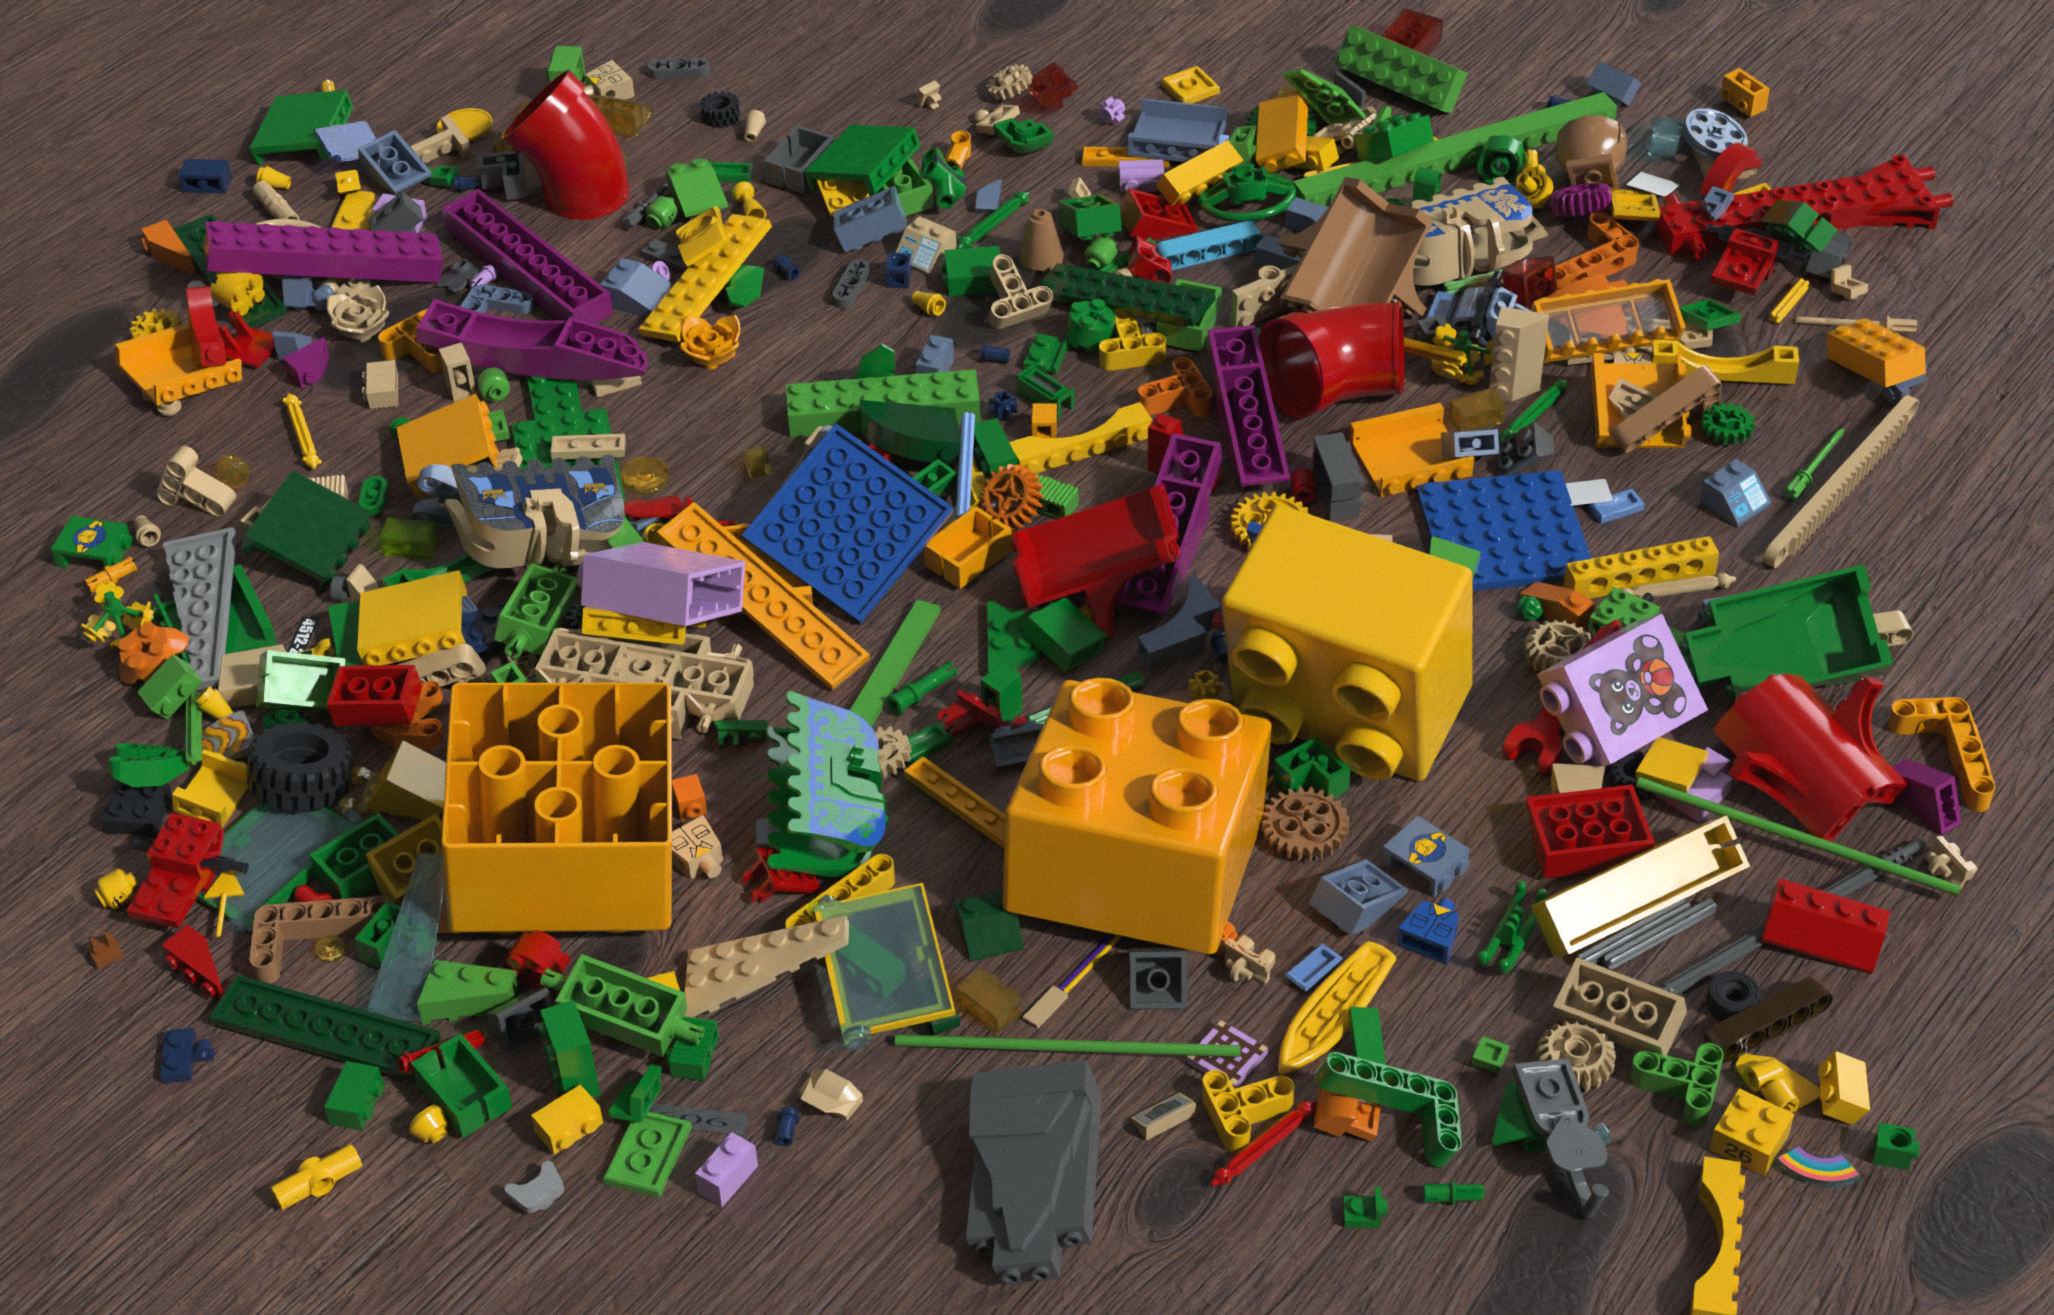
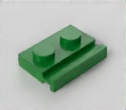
M1036 334L1025 358L1024 370L1035 364V368L1043 373L1053 372V375L1057 376L1068 350L1069 342L1066 339L1061 341L1059 337Z

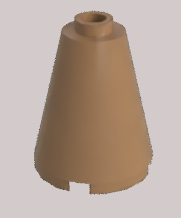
M1037 209L1031 212L1028 218L1019 252V264L1028 272L1035 273V270L1042 271V274H1047L1057 263L1062 264L1064 254L1051 213L1044 209Z

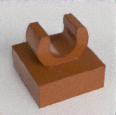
M107 931L104 932V936L96 940L90 938L89 943L85 944L97 969L124 958L122 950L113 934Z

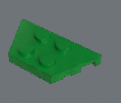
M987 601L988 673L1001 663L1016 670L1025 664H1032L1040 660L1039 648L1023 634L1026 627V619L1030 615L1029 613Z

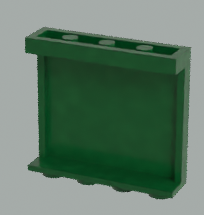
M292 470L244 535L241 550L250 554L256 547L319 580L318 591L321 592L326 584L331 585L333 577L337 575L336 570L338 567L342 569L349 558L347 554L349 551L354 552L356 550L361 534L365 536L368 533L372 524L369 522L371 511Z

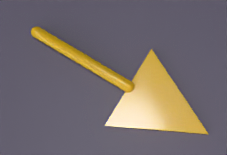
M223 871L204 896V899L221 898L216 937L221 936L226 898L245 896L233 871Z

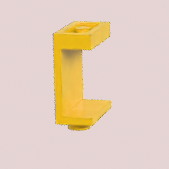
M203 749L202 767L186 790L177 787L172 794L173 811L186 816L221 823L223 828L249 790L247 784V764L226 758L220 753H213Z

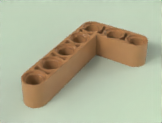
M1703 365L1619 423L1610 434L1625 453L1631 452L1695 406L1703 414H1705L1706 408L1711 409L1712 404L1718 406L1721 402L1722 383L1707 365Z
M383 896L270 904L260 907L254 915L250 950V964L255 980L272 984L279 979L285 940L358 935L385 902L390 900Z

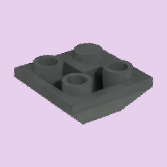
M1534 421L1528 426L1521 428L1510 438L1503 440L1499 444V454H1497L1498 476L1519 474L1553 455V437Z

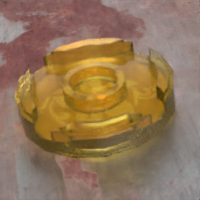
M648 456L633 458L623 466V471L621 472L622 483L627 490L633 493L650 494L657 492L669 482L670 472L667 463L658 457H654L655 459Z

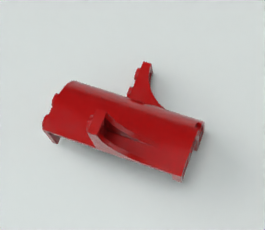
M1164 484L1013 532V538H1011L1012 548L1019 555L1018 558L1013 559L1012 569L1015 577L1020 579L1022 586L1020 594L1023 602L1027 603L1030 608L1086 590L1085 602L1088 609H1092L1095 618L1092 622L1107 635L1106 637L1116 634L1114 609L1123 587L1137 574L1174 562L1180 556V547L1176 542V539L1179 538L1178 530Z
M1771 674L1765 681L1755 686L1749 692L1739 694L1734 700L1733 707L1720 716L1717 721L1718 724L1712 730L1737 756L1733 762L1734 766L1728 772L1735 780L1744 781L1761 789L1786 807L1815 837L1830 842L1834 841L1867 802L1892 804L1909 785L1882 757L1873 739L1871 729L1872 710L1877 696L1885 686L1878 678L1865 677L1857 681L1853 686V692L1838 703L1835 711L1801 676Z

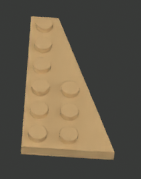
M840 916L688 950L685 984L688 1010L684 1016L695 1017L707 1010L712 1013L720 1009L719 1004L731 998L738 1000L776 981L777 975L787 970L792 973L800 969L799 964L811 958L818 960L848 945V919L846 916Z

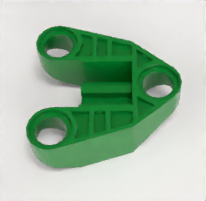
M134 743L114 745V757L108 759L109 774L118 781L132 787L163 786L191 767V762L186 761L185 751Z

